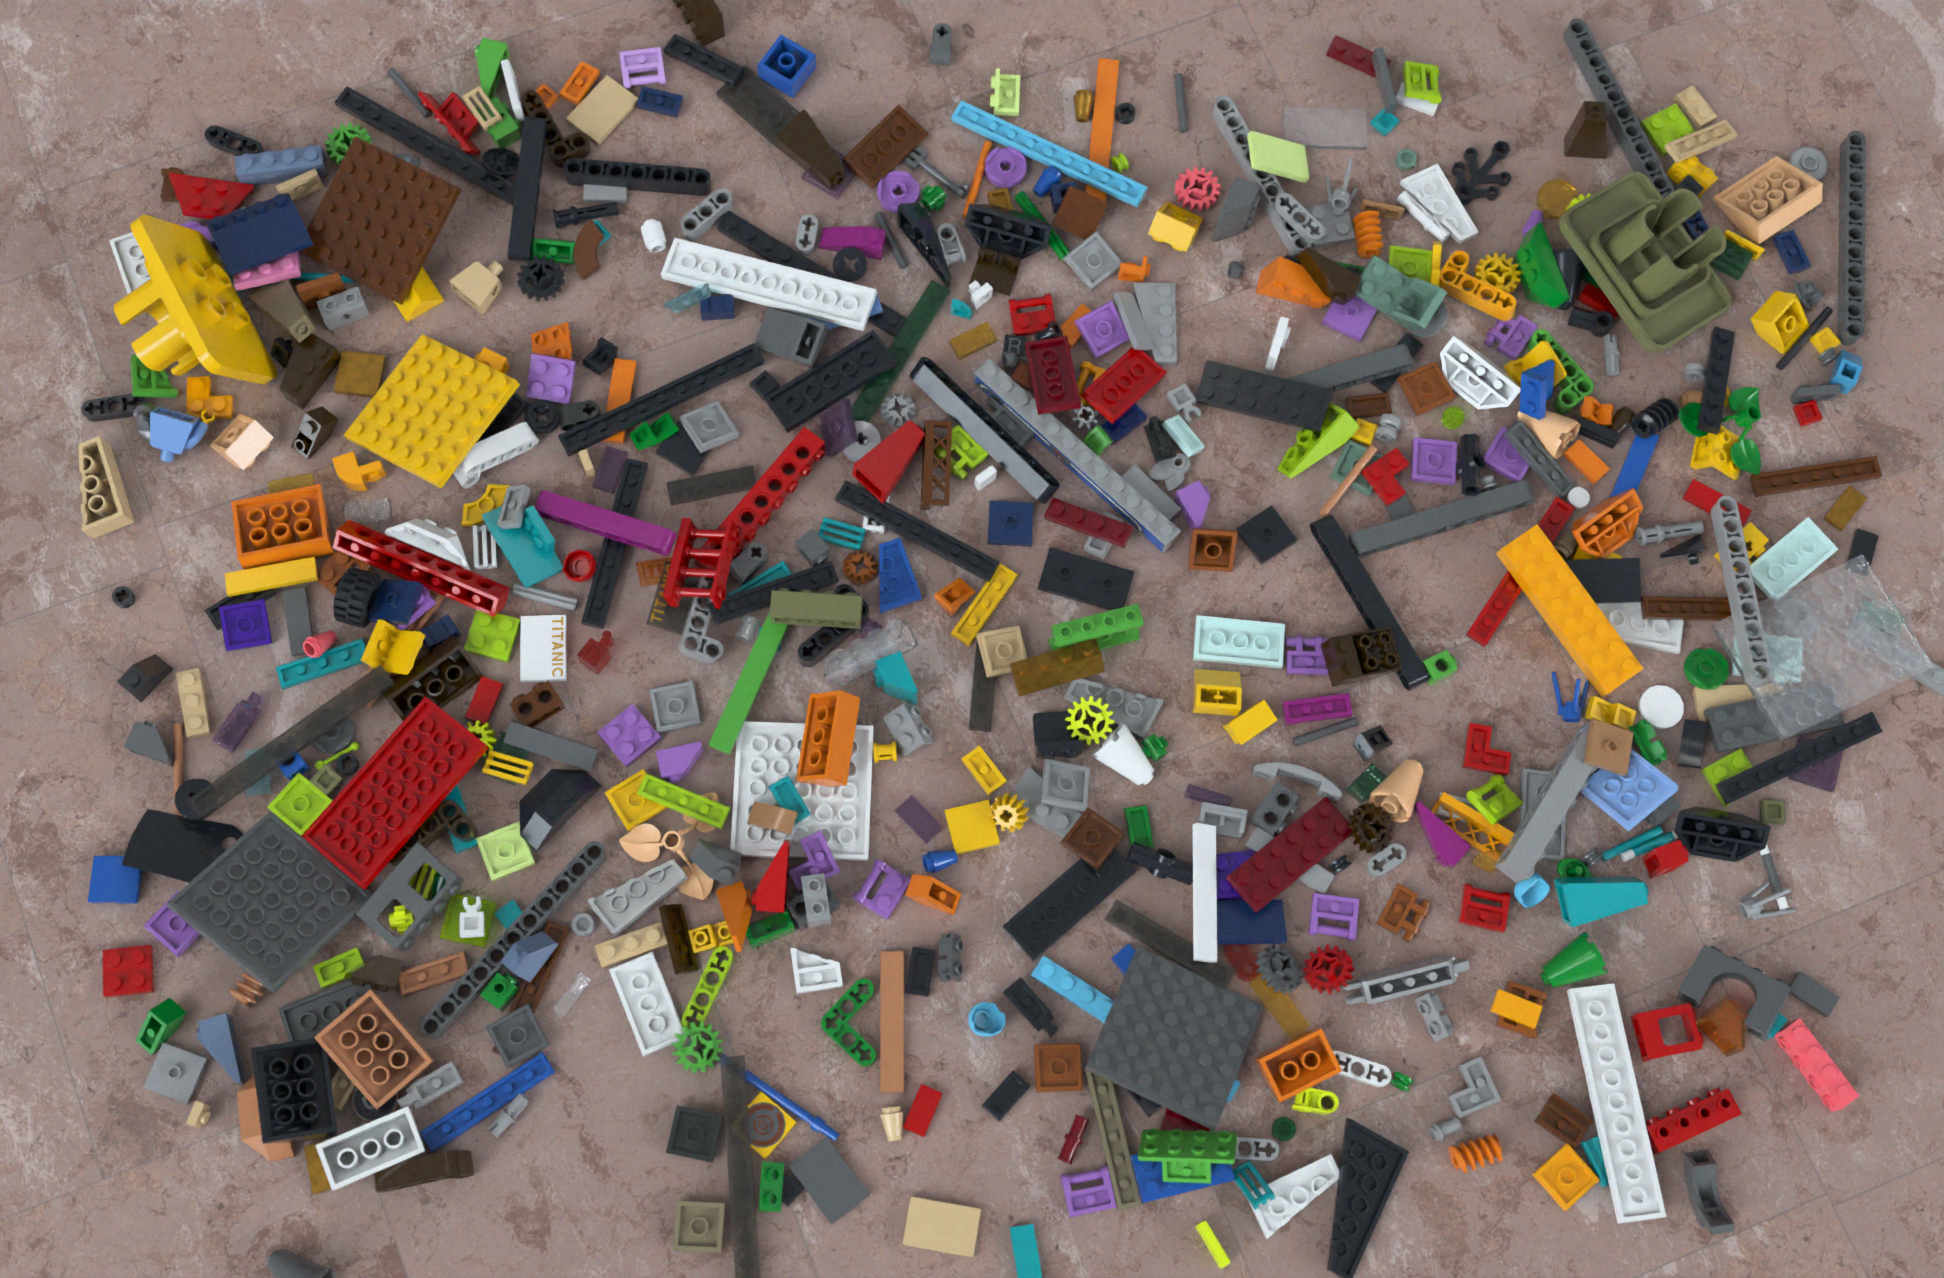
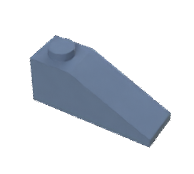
M225 1013L198 1021L199 1028L196 1029L198 1041L202 1042L204 1047L234 1082L243 1086L246 1083L232 1016Z

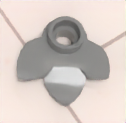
M1176 454V457L1157 462L1151 468L1149 478L1152 480H1165L1166 488L1169 492L1177 489L1184 482V474L1190 469L1191 465L1189 458L1185 454ZM1178 461L1183 462L1180 466H1176V463Z

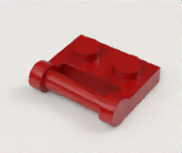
M1050 293L1037 298L1016 301L1015 299H1008L1015 336L1034 335L1038 330L1042 331L1048 327V323L1051 321L1056 322ZM1045 305L1046 309L1017 314V309Z
M1465 883L1462 890L1458 923L1504 933L1511 894L1508 892L1497 893L1472 887V884ZM1471 896L1500 902V907L1470 901Z

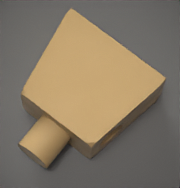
M495 260L487 268L477 261L453 277L449 282L455 293L481 314H484L502 289L500 279L497 276L503 271V267Z

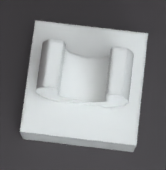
M973 281L969 285L970 289L968 292L971 294L970 304L977 310L992 297L993 288L988 283L981 287L977 281Z

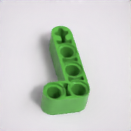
M1538 329L1532 334L1527 343L1528 351L1530 352L1541 341H1548L1566 372L1571 375L1566 376L1558 383L1563 390L1553 403L1554 410L1558 414L1566 415L1584 402V397L1589 396L1593 391L1594 384L1549 332ZM1578 387L1583 388L1585 392H1581ZM1562 399L1567 400L1569 404L1563 403Z

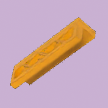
M1443 792L1436 800L1431 812L1435 814L1439 806H1442L1450 814L1449 820L1443 821L1446 825L1450 823L1451 826L1449 827L1469 845L1498 861L1500 855L1496 853L1494 845L1503 844L1507 846L1514 832L1498 823L1492 825L1481 813ZM1452 813L1458 815L1459 817L1453 819ZM1463 818L1466 820L1469 831L1459 832L1456 829L1455 822ZM1483 832L1487 835L1489 843L1481 845L1476 841L1474 833Z

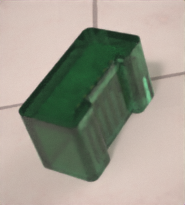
M1371 763L1346 791L1362 804L1371 795V792L1387 777Z

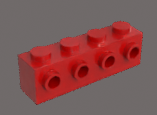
M1717 1087L1706 1092L1708 1097L1702 1100L1698 1096L1687 1101V1107L1681 1110L1677 1106L1666 1111L1667 1116L1662 1119L1655 1116L1646 1120L1645 1123L1653 1155L1741 1115L1742 1113L1729 1088L1721 1091Z

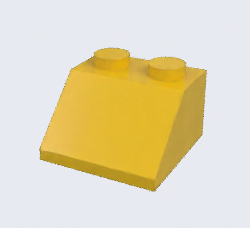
M1166 201L1157 211L1148 234L1155 241L1166 242L1177 251H1187L1197 235L1204 218Z
M1775 291L1751 317L1757 335L1781 354H1785L1809 327L1797 294Z

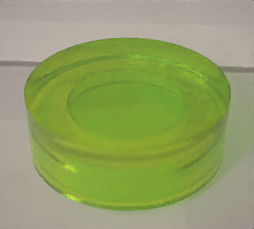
M1449 407L1442 415V423L1449 429L1459 428L1465 419L1463 411L1458 407Z

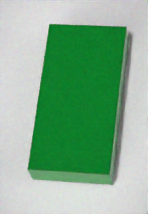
M1147 805L1124 808L1130 847L1135 841L1154 849Z

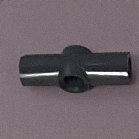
M1465 434L1461 436V459L1456 462V469L1461 475L1462 493L1466 496H1476L1480 494L1481 489L1480 470L1484 469L1486 464L1483 456L1480 454V437L1476 434Z
M1135 841L1131 844L1127 855L1128 862L1148 869L1151 874L1158 878L1165 879L1169 877L1187 885L1193 883V864L1176 858L1172 852L1163 848L1155 850Z

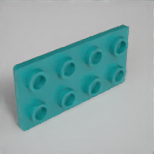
M533 505L528 508L526 507L520 528L501 529L497 525L502 506L482 515L484 523L524 588H528L563 571V565L554 552L555 539Z

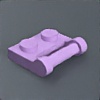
M661 47L619 52L625 89H630L631 86L652 83L666 84ZM658 70V74L629 78V74Z

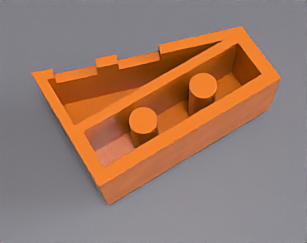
M1279 256L1260 271L1255 292L1257 294L1319 309L1331 302V298L1325 296L1305 268L1298 263Z

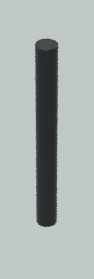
M1825 307L1776 364L1779 370H1783L1832 314L1833 310L1830 307Z

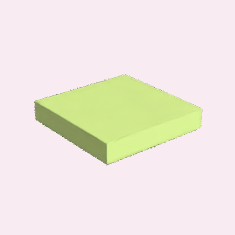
M519 821L476 838L492 882L536 865L528 843L520 836Z

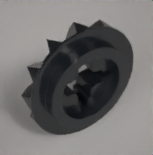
M844 248L833 259L835 274L847 282L859 280L866 272V258L856 248ZM844 257L850 261L858 259L854 264L856 272L850 268L842 270L846 266Z
M536 400L526 408L524 420L533 431L548 433L552 428L555 429L559 421L558 408L551 401ZM537 413L541 415L547 413L546 418L548 421L542 419L538 421Z

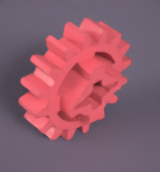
M1194 167L1192 172L1187 168L1185 175L1180 173L1175 183L1174 194L1178 195V202L1183 201V208L1190 206V211L1197 208L1201 212L1202 207L1209 210L1210 204H1216L1217 199H1219L1221 184H1216L1218 177H1211L1212 171L1205 173L1204 167L1201 171ZM1187 182L1188 185H1187L1186 189L1184 190V185H1185V183ZM1211 189V194L1208 196V191Z

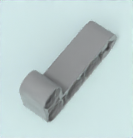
M701 577L696 588H707V580H711V584H713L714 578ZM693 597L678 649L686 657L706 664H712L723 654V646L719 641L705 636L711 614L708 607L704 608L699 605L698 600L704 599L707 603L712 601L709 597ZM692 620L700 621L702 627L695 628L692 625ZM685 641H693L695 649L687 648ZM708 647L713 648L716 651V656H710L706 649Z

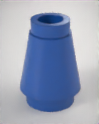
M1049 166L1047 169L1045 168L1032 191L1042 198L1050 191L1051 185L1061 183V173L1052 166Z
M954 849L928 851L927 854L922 856L925 871L934 874L957 863L958 857Z

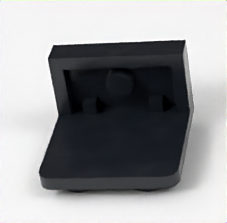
M1068 711L1035 713L1033 715L1036 758L1046 760L1064 756V758H1075L1081 755L1083 749L1082 740H1079L1078 735L1072 738L1073 729L1067 730L1066 728L1071 725L1070 721L1065 720V718L1071 717Z

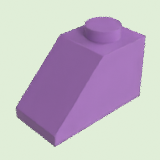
M1199 480L1176 491L1174 497L1191 530L1193 528H1201L1210 500L1209 490L1206 486H1202Z
M701 741L656 751L662 780L674 784L680 782L681 778H686L703 752Z

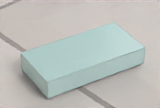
M1179 414L1163 422V428L1188 458L1205 448L1204 444Z

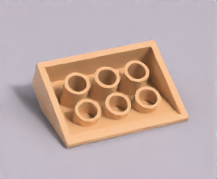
M1775 156L1714 196L1713 200L1743 235L1760 244L1822 203V182Z

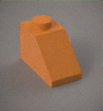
M919 874L912 875L905 894L920 904L954 915L961 897L960 892L934 877Z

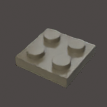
M677 1201L673 1250L722 1253L725 1203Z

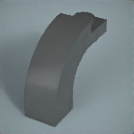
M1707 1149L1684 1153L1686 1186L1690 1203L1701 1228L1706 1227L1711 1235L1734 1231L1735 1223L1725 1210L1718 1194L1715 1160Z

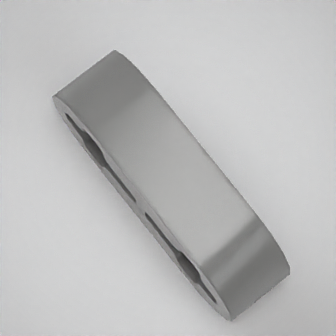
M806 214L799 221L796 249L802 255H809L815 249L818 220L814 215ZM808 222H812V226H810V230L807 232L806 225ZM805 238H808V245L806 248H803L802 244H804Z
M1398 843L1389 845L1367 862V873L1374 878L1382 877L1405 860L1407 855L1405 848ZM1392 850L1400 852L1398 858L1395 857L1390 861L1387 858L1392 854ZM1384 861L1385 864L1380 868L1381 872L1378 869L1375 871L1372 869L1374 866L1373 862L1378 864Z

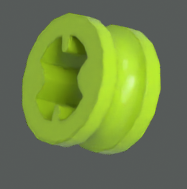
M1119 153L1118 157H1111V163L1116 173L1121 174L1122 170H1129L1128 161L1123 153Z

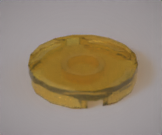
M1559 179L1549 180L1537 192V208L1549 219H1560L1561 215L1570 205V202L1578 197V193L1566 181Z

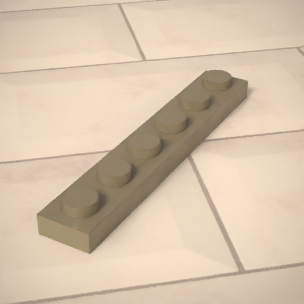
M1085 1069L1117 1211L1141 1206L1113 1083Z

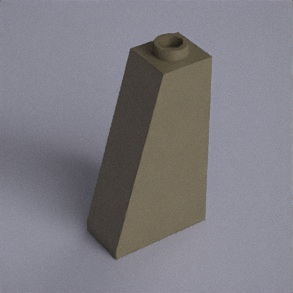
M290 279L263 285L249 297L262 314L299 343L316 329L295 285Z

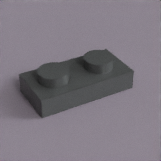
M1823 383L1813 387L1801 385L1791 394V403H1804L1814 399L1815 402L1834 400L1841 393L1840 385H1831V383Z

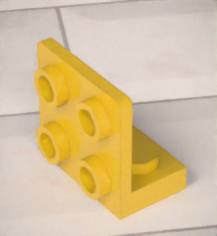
M1721 425L1717 435L1708 433L1704 437H1696L1690 467L1696 470L1712 466L1733 480L1739 479L1741 469L1733 463L1730 455V448L1732 444L1739 442V436Z

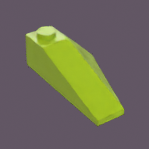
M1330 402L1321 433L1307 429L1298 431L1295 445L1287 450L1277 470L1290 479L1345 444L1360 426L1346 410Z

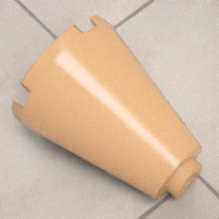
M1547 410L1545 411V418L1537 420L1520 411L1517 414L1518 420L1521 419L1555 459L1560 458L1569 448L1567 444L1570 440L1573 441L1580 428V423L1576 420Z
M1414 759L1404 760L1371 792L1370 804L1374 803L1375 807L1381 806V812H1387V815L1390 816L1388 820L1402 823L1407 822L1412 816L1424 772L1421 764Z

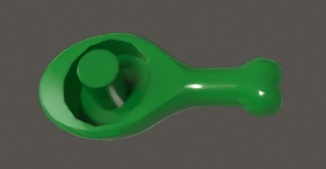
M1564 858L1558 862L1556 867L1561 878L1594 877L1587 866L1575 858Z

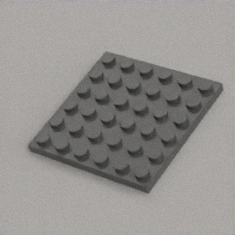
M270 811L167 902V907L274 994L357 916L356 913L373 894L367 889H362L308 841Z
M1137 946L1084 1069L1214 1131L1264 1006Z

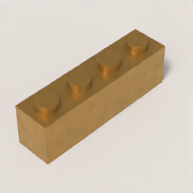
M1096 638L1010 663L1019 697L1105 672L1102 654Z

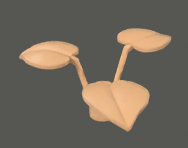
M706 793L701 795L703 797H706L710 800L719 803L718 795L716 793ZM683 814L684 821L692 826L679 830L678 833L676 831H668L662 840L660 831L651 824L638 825L619 839L626 853L640 862L656 860L660 855L659 846H665L669 850L677 852L687 864V866L681 869L689 878L678 887L679 890L687 896L700 900H705L711 893L714 879L709 878L694 862L691 864L681 849L685 844L683 834L693 831L695 828L700 832L707 833L713 831L716 827Z

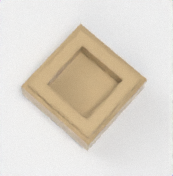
M587 450L579 451L578 454L586 476L588 478L596 476Z

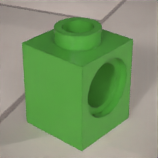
M1447 650L1422 662L1429 675V681H1427L1429 686L1452 676L1458 669L1455 657L1452 654L1450 655ZM1436 663L1442 664L1445 671L1438 670Z

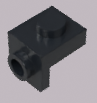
M600 337L596 348L583 359L582 365L600 376L614 364L618 347Z

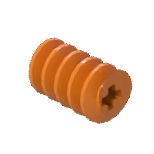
M1363 211L1355 215L1353 219L1354 231L1356 233L1355 239L1357 241L1356 246L1358 248L1357 254L1361 258H1371L1373 255L1380 256L1382 254L1379 249L1383 248L1384 244L1380 242L1383 237L1379 234L1382 229L1378 226L1381 223L1377 219L1379 217L1378 211Z
M1495 1133L1492 1136L1486 1134L1483 1139L1477 1137L1475 1141L1468 1140L1466 1145L1461 1142L1457 1145V1148L1454 1145L1449 1146V1154L1456 1170L1461 1168L1464 1174L1467 1173V1165L1474 1171L1476 1170V1162L1483 1168L1485 1167L1486 1159L1490 1165L1494 1164L1493 1157H1496L1499 1162L1503 1161L1502 1148Z

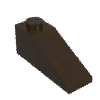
M1306 247L1297 254L1296 258L1325 296L1341 305L1354 298L1361 279L1359 275L1309 247Z

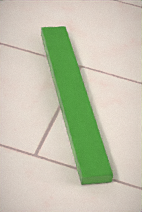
M770 611L709 742V747L729 755L789 624L771 623Z

